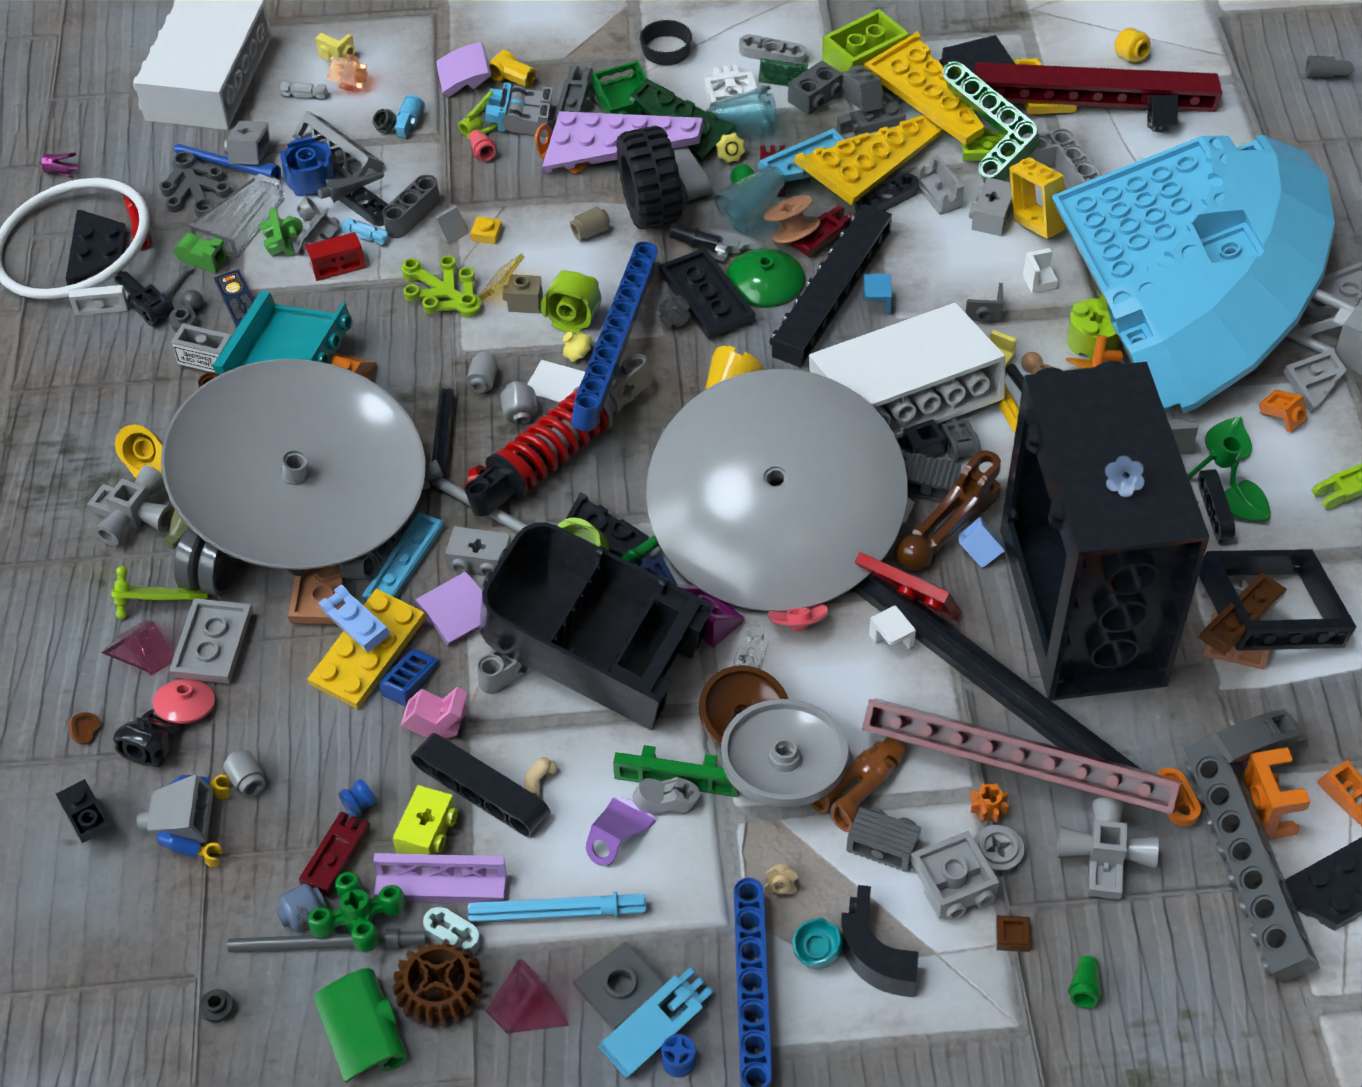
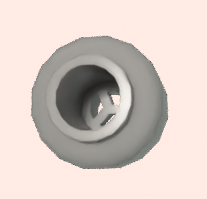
M511 382L506 385L500 394L503 415L506 419L514 421L515 424L528 423L530 418L537 414L538 404L533 387L525 382Z

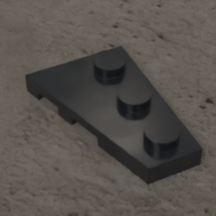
M582 492L579 493L566 519L580 518L586 520L599 529L608 540L609 552L620 558L630 549L636 548L649 539L648 535L625 520H618L610 515L608 509L602 505L597 506L590 502L588 496Z

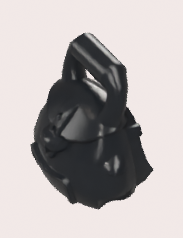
M151 709L141 717H137V720L127 722L115 731L113 740L116 744L115 750L124 758L141 765L160 767L171 749V738L181 729L183 724L167 722L161 719L154 709Z

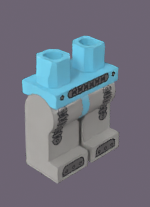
M504 83L503 90L490 88L489 91H493L494 94L488 100V105H486L485 122L498 123L497 131L505 132V129L511 132L535 135L540 125L549 123L553 87L543 86L542 91L527 90L522 86L511 87L510 83ZM546 130L541 133L542 137H546Z

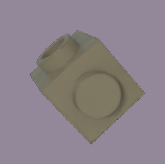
M510 274L508 285L503 286V301H507L508 312L540 314L543 298L541 276Z

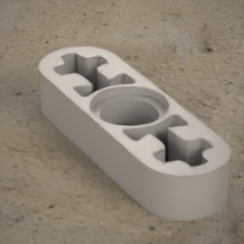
M752 34L744 35L739 40V53L747 58L793 67L801 66L806 62V48L799 43ZM769 49H776V50H778V51H776V52H769V51H767V50H769Z

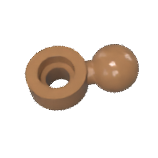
M1036 352L1026 353L1021 360L1022 368L1031 374L1053 367L1044 364L1041 355Z

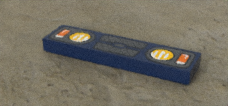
M239 269L214 277L215 284L236 328L254 302Z

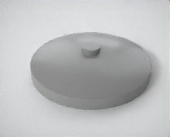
M774 699L746 708L729 723L722 738L721 761L724 772L731 784L748 798L770 806L797 807L823 798L839 784L847 767L848 744L841 726L824 710L803 701Z

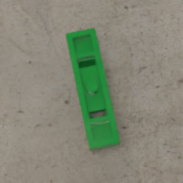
M644 745L641 756L615 752L613 760L614 779L640 783L647 778L665 781L679 777L693 782L699 789V792L738 797L739 791L731 784L724 769L717 767L718 757L716 755L705 754L703 765L656 758L655 746Z

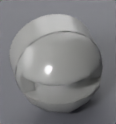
M309 197L303 199L297 206L299 216L306 220L312 219L316 213H319L318 207Z

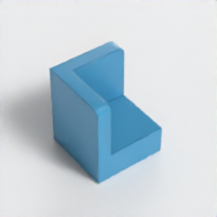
M864 274L863 300L884 301L885 314H891V274Z

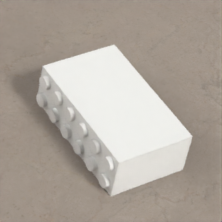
M264 0L174 1L171 13L167 15L162 30L158 32L157 40L151 46L150 53L147 59L143 61L142 68L133 82L134 90L137 91L139 98V108L143 112L145 121L223 130L229 129L272 38Z
M956 303L809 354L810 373L833 379L861 395L884 418L896 439L903 437V429L931 419H934L938 424L1003 400L1005 396V355Z

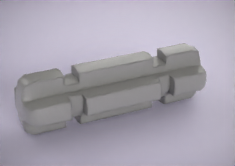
M281 82L279 88L280 95L291 97V94H293V97L313 98V96H316V99H325L327 96V86L325 84H316L314 86L312 83L294 82V85H292L291 82Z

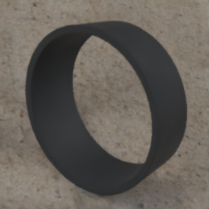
M674 20L655 21L645 26L640 33L643 54L652 63L673 65L683 61L689 55L692 33L681 22ZM661 36L676 37L686 44L684 47L671 52H659L646 46L651 40Z

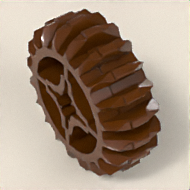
M432 938L430 946L426 948L419 942L417 946L418 952L415 953L408 950L406 954L407 960H399L398 967L400 971L394 972L395 984H393V992L397 996V1005L403 1008L404 1015L407 1018L413 1016L414 1022L418 1025L425 1019L427 1026L430 1028L433 1027L435 1021H440L441 1026L445 1028L448 1019H452L458 1024L460 1021L459 1014L462 1013L470 1016V1006H478L479 998L477 995L483 992V984L481 982H483L484 976L483 971L480 970V962L477 958H473V953L469 948L462 951V944L459 941L450 947V942L446 938L441 945H437L436 941ZM463 973L465 976L463 985L456 992L454 984L458 981L457 977ZM421 974L423 981L419 984V989L413 993V984Z

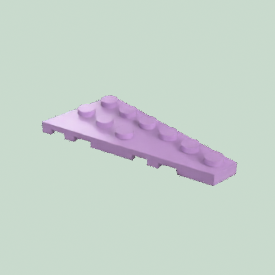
M559 111L542 169L545 174L553 172L552 168L565 166L566 169L575 168V164L588 161L591 164L617 160L616 143L618 136L622 132L655 125L664 128V131L667 132L672 149L699 144L704 127L703 118Z

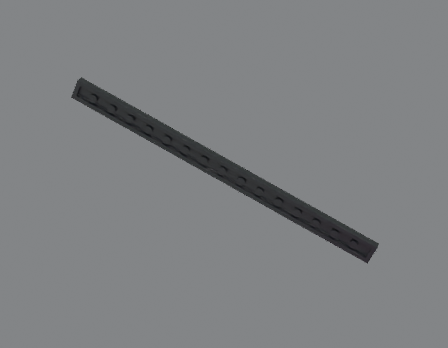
M872 573L851 589L880 612L896 605L916 629L915 638L1055 746L1141 769L917 599L911 600L904 597L898 592V588Z

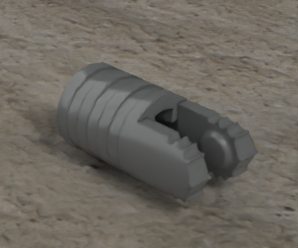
M1309 55L1306 61L1305 74L1307 78L1320 77L1332 79L1333 75L1346 76L1352 74L1355 68L1351 61L1335 60L1334 56Z

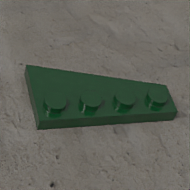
M646 79L630 94V100L647 115L703 118L704 127L699 144L687 146L700 162L717 148L716 144L720 141L722 135H729L736 129L735 124L717 118L716 114L696 107L695 103L675 96L674 92L649 79Z

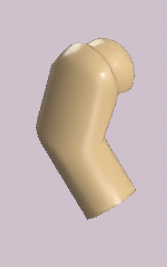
M548 757L538 758L525 773L524 788L540 798V780L544 775L551 777L552 774H555L557 769L555 761L549 760Z

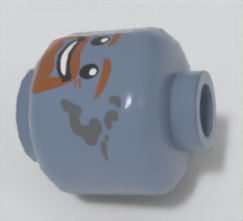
M302 884L280 896L281 907L276 909V912L283 927L290 925L295 932H302L309 928L308 916L310 912L319 907L327 908L318 887L312 889L310 885Z

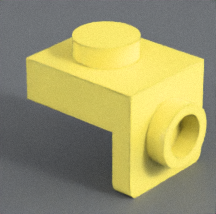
M323 33L315 37L318 55L324 60L341 67L355 55L352 35L347 34L340 41Z

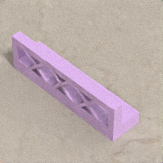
M374 854L373 862L377 873L374 897L378 896L383 887L396 885L403 891L405 902L478 903L505 901L507 870L504 856Z

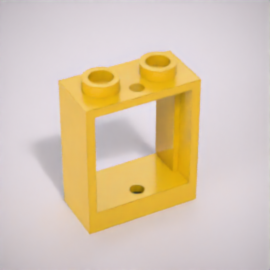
M1030 157L1022 159L1019 163L1009 167L1013 221L1046 239L1067 229L1052 200V195L1065 190L1064 175ZM1035 184L1042 188L1043 207L1036 204Z

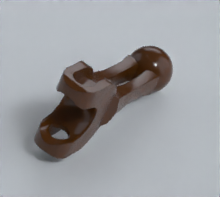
M987 450L977 453L966 464L957 483L952 485L939 506L924 522L913 529L912 535L904 537L898 543L896 559L902 568L912 572L925 569L931 563L933 555L938 554L944 543L957 529L978 513L985 512L1000 495V483L995 478L1001 470V459L996 453ZM991 462L993 466L985 473L979 470L980 464ZM959 507L958 510L954 513V515L941 527V529L937 531L931 538H929V540H927L926 538L943 521V519H945L952 511Z

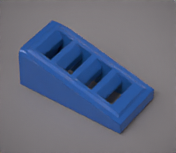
M413 648L379 683L381 696L406 707L408 700L421 689L437 667L439 659ZM417 659L426 664L422 666L414 661ZM412 667L419 670V672H413L409 668ZM404 675H407V676L411 677L412 679L409 680V679L404 678L403 676H404ZM400 682V683L404 684L405 686L402 687V686H399V685H397V684Z

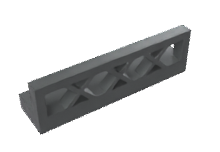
M308 111L305 112L292 136L295 139L304 138L302 136L308 125H310L312 138H316V142L327 138L334 168L347 178L364 176L369 168L380 172L384 165L381 160L328 121ZM342 149L344 160L336 162L335 151ZM359 161L361 165L356 174L353 175L351 163Z

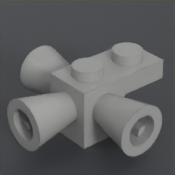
M144 465L135 483L121 478L114 488L105 484L99 488L87 505L89 511L106 517L93 529L95 535L101 541L110 546H117L127 525L138 529L143 521L161 533L169 529L174 513L173 506L151 503L149 498L164 485L162 473L154 467Z
M1101 797L1092 802L1095 820L1090 835L1059 825L1056 857L1089 855L1088 896L1121 900L1124 859L1156 869L1159 854V837L1127 839V823H1121L1125 806L1121 800Z

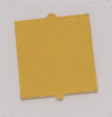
M519 254L499 268L480 293L481 301L503 287L525 256Z

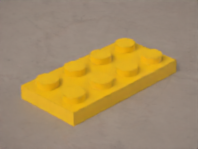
M377 588L363 606L379 619L391 634L367 653L343 631L307 678L309 685L357 710L360 709L426 620L425 612Z

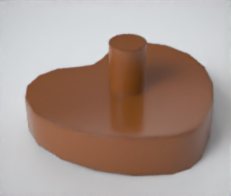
M90 712L78 713L68 721L69 733L72 739L79 744L89 743L93 738V732L100 727L99 718Z

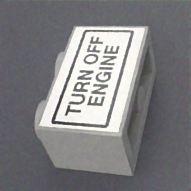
M182 323L171 341L177 364L207 372H215L212 365L232 335Z

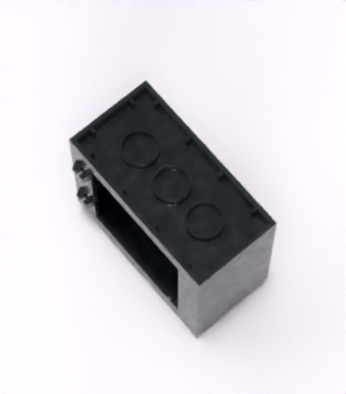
M1107 361L1092 368L1063 371L1059 368L1050 367L1042 369L1035 374L1024 375L1000 532L1047 698L1053 701L1168 687L1210 536L1148 363L1146 361L1123 364L1119 361ZM1123 455L1130 457L1132 461L1141 462L1144 467L1142 476L1145 479V485L1142 489L1135 490L1129 497H1122L1118 491H1110L1106 486L1108 479L1105 473L1106 466L1116 462L1117 458Z

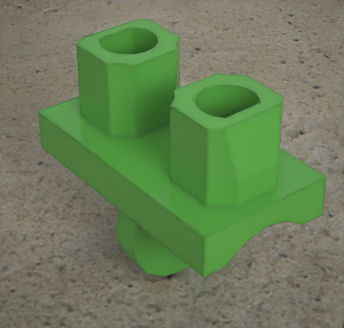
M274 207L268 210L270 219L260 223L261 231L267 238L263 241L264 246L271 256L283 251L287 257L295 254L291 238H296L303 231V223L299 218L293 216L281 219L278 210Z

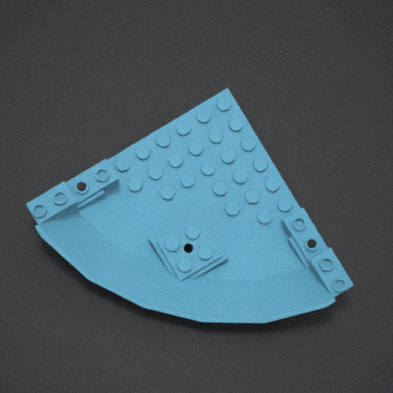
M1229 135L1200 136L1052 195V200L1106 300L1111 323L1126 349L1131 363L1147 361L1165 412L1177 404H1180L1183 414L1197 409L1254 371L1298 324L1324 278L1335 233V221L1327 175L1322 168L1317 167L1308 152L1265 135H1255L1256 140L1237 148Z

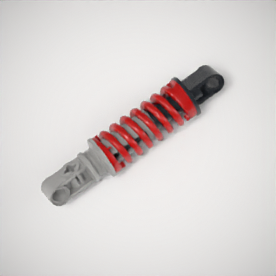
M633 354L619 364L598 423L593 430L581 431L576 429L571 423L574 401L579 389L578 386L557 407L550 409L546 416L540 417L536 424L530 425L525 432L520 433L515 438V441L507 443L504 450L501 448L495 454L487 457L485 461L487 470L474 480L468 482L464 488L473 514L479 517L487 516L509 498L516 501L522 500L537 485V480H544L548 472H554L558 468V463H565L569 455H575L579 451V446H586L590 438H596L599 433L611 428L613 425L612 415L620 412L625 404L632 401L635 396L653 383L646 356L643 354Z

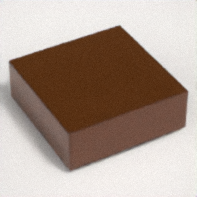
M997 915L996 950L1030 952V917Z

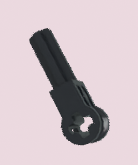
M122 270L114 277L115 282L118 285H123L124 290L130 295L132 308L151 327L157 324L156 321L166 315H170L171 311L174 310V306L169 298L159 292L152 284L144 288L127 271L123 272Z

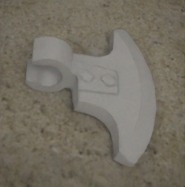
M710 230V234L720 236L722 241L715 248V251L718 252L714 257L715 260L725 262L729 253L740 254L745 249L765 248L758 240L739 232Z

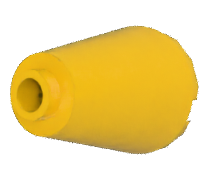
M717 347L712 354L705 390L731 377L764 370V368L755 357L747 352L740 355L735 353V347Z

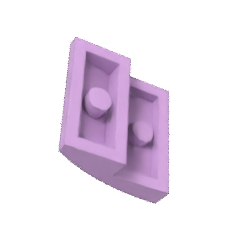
M482 42L456 49L436 61L442 92L448 97H451L466 84L474 89L491 76L485 46Z
M466 572L415 599L419 609L425 612L426 620L430 625H434L446 646L480 628L482 590Z

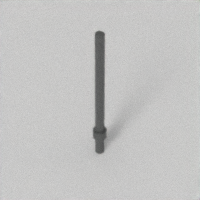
M386 929L385 933H378V946H385L386 949H400L401 945H418L419 942L426 944L427 941L426 931L400 932V929ZM334 934L323 939L313 935L230 938L227 943L228 952L355 947L351 934Z

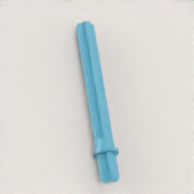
M613 892V895L478 902L468 905V919L470 922L601 915H614L615 918H618L620 914L646 912V897L644 894L617 895V892Z

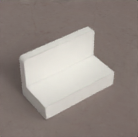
M123 285L69 290V299L75 316L128 311L129 294L124 290Z

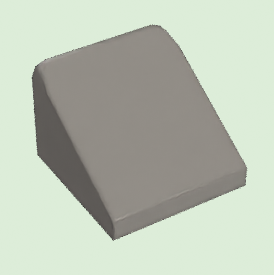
M455 205L434 217L437 236L446 244H452L468 233L460 212Z

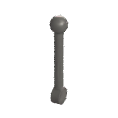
M184 265L182 274L166 292H163L169 300L170 295L187 275L194 273L193 265Z

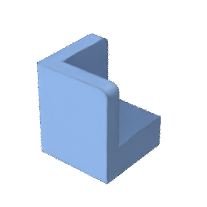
M981 517L958 534L961 546L982 568L1005 551L1001 539Z

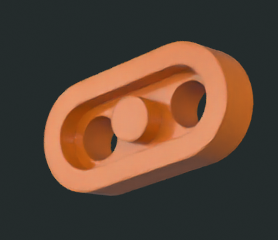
M1167 767L1159 770L1157 774L1183 780L1175 812L1173 814L1166 813L1172 823L1180 827L1193 826L1199 819L1201 804L1186 777L1175 768ZM1179 811L1186 812L1187 815L1180 814Z

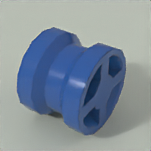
M362 779L355 781L353 787L349 790L343 789L338 793L342 804L351 816L359 817L364 809L373 808L377 805L374 794Z
M674 1034L668 1037L663 1042L661 1048L662 1066L670 1076L676 1078L685 1077L694 1070L696 1065L695 1045L688 1036L682 1034Z

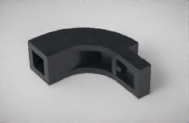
M858 885L857 897L850 896L849 913L842 912L840 932L842 935L843 953L855 973L871 986L890 994L914 997L919 952L888 947L873 935L868 923L871 886Z

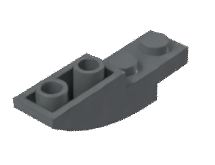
M1285 709L1252 717L1221 730L1212 736L1217 745L1218 753L1228 763L1248 761L1251 753L1285 747H1299L1308 740L1292 715L1288 714Z

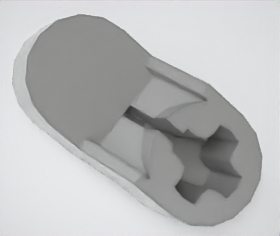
M679 777L665 781L647 778L640 782L632 797L634 804L640 810L651 814H659L669 810L687 813L698 801L700 793L693 782Z

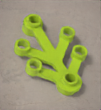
M446 255L440 259L444 282L423 270L421 263L415 258H408L403 262L401 271L404 280L408 282L420 280L432 287L429 289H419L417 285L409 284L403 289L405 300L415 302L423 299V310L428 314H433L437 311L457 310L461 316L470 318L479 313L482 304L480 297L473 294V282L475 281L473 268L463 267L459 270V279L463 283L462 294L454 289L456 260L453 256ZM448 297L449 299H451L449 301L438 302L437 298Z

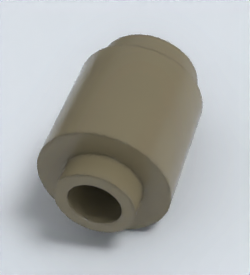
M596 206L575 216L574 220L570 222V227L577 240H587L608 230L610 218L604 209L601 210Z

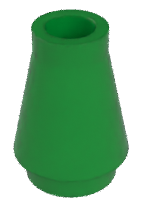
M1082 956L1079 958L1078 966L1068 988L1071 1002L1081 1008L1096 1006L1102 997L1098 971L1099 962L1095 957Z

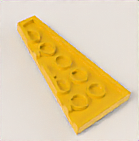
M918 31L864 63V67L881 78L883 86L965 146L984 134L985 126L973 109L969 108L947 88L943 77L944 68L938 60L933 58L928 45L923 44Z
M921 115L902 121L899 126L890 129L886 126L879 128L878 132L874 134L867 132L838 141L835 146L826 149L823 147L816 148L813 153L804 155V153L797 154L793 162L847 203L853 205L941 136L943 129L926 116Z

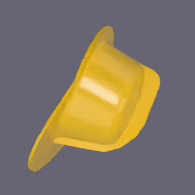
M137 424L127 425L122 428L116 436L115 449L120 460L126 465L133 476L137 479L144 465L154 467L162 473L161 455L163 443L160 437L146 427Z

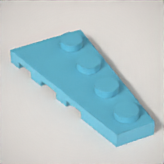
M833 128L760 160L757 168L773 184L812 177L810 174L793 162L795 155L800 153L807 155L813 153L814 149L819 147L826 149L835 146L836 142L844 139Z

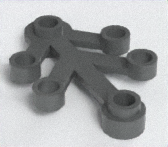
M178 152L175 154L172 162L174 170L159 185L161 194L168 197L166 200L167 208L173 213L182 210V200L191 190L195 200L193 208L196 217L201 221H209L214 217L216 211L213 201L205 198L201 187L216 191V195L219 198H226L231 195L230 184L222 181L224 179L222 167L199 163L191 152ZM194 172L207 174L209 179L196 176ZM184 174L185 180L176 190L175 184Z

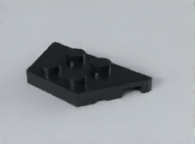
M77 210L65 279L68 286L76 284L75 280L90 275V277L97 275L121 257L125 252L127 238L125 223L83 210Z
M1362 837L1285 879L1298 912L1307 917L1316 918L1322 925L1334 931L1362 916Z

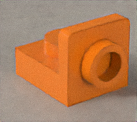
M1275 389L1259 403L1262 414L1283 418L1285 429L1288 432H1293L1307 420L1303 395Z

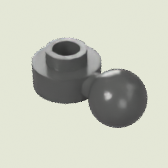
M197 290L186 291L182 296L183 306L171 311L169 322L175 332L179 330L182 323L197 326L198 321L194 311L198 310L203 304V296Z

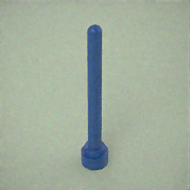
M182 144L174 146L175 153L188 151L196 159L258 175L263 182L276 185L281 177L279 165L271 163L263 164L262 166L229 164L228 157Z

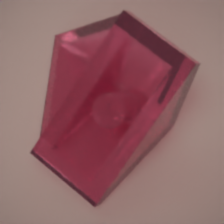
M143 620L118 635L101 652L147 671L150 676L171 664L174 657L154 621Z
M523 959L517 961L486 1010L507 1034L569 1026L546 983Z

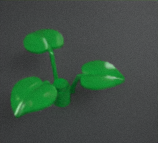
M1239 416L1224 420L1209 429L1205 436V444L1211 451L1210 455L1190 473H1187V475L1191 479L1212 460L1221 468L1231 467L1230 486L1232 488L1226 489L1225 495L1232 516L1247 521H1266L1270 518V506L1262 489L1249 480H1243L1238 485L1236 483L1238 461L1246 459L1252 451V443L1245 429L1243 419Z

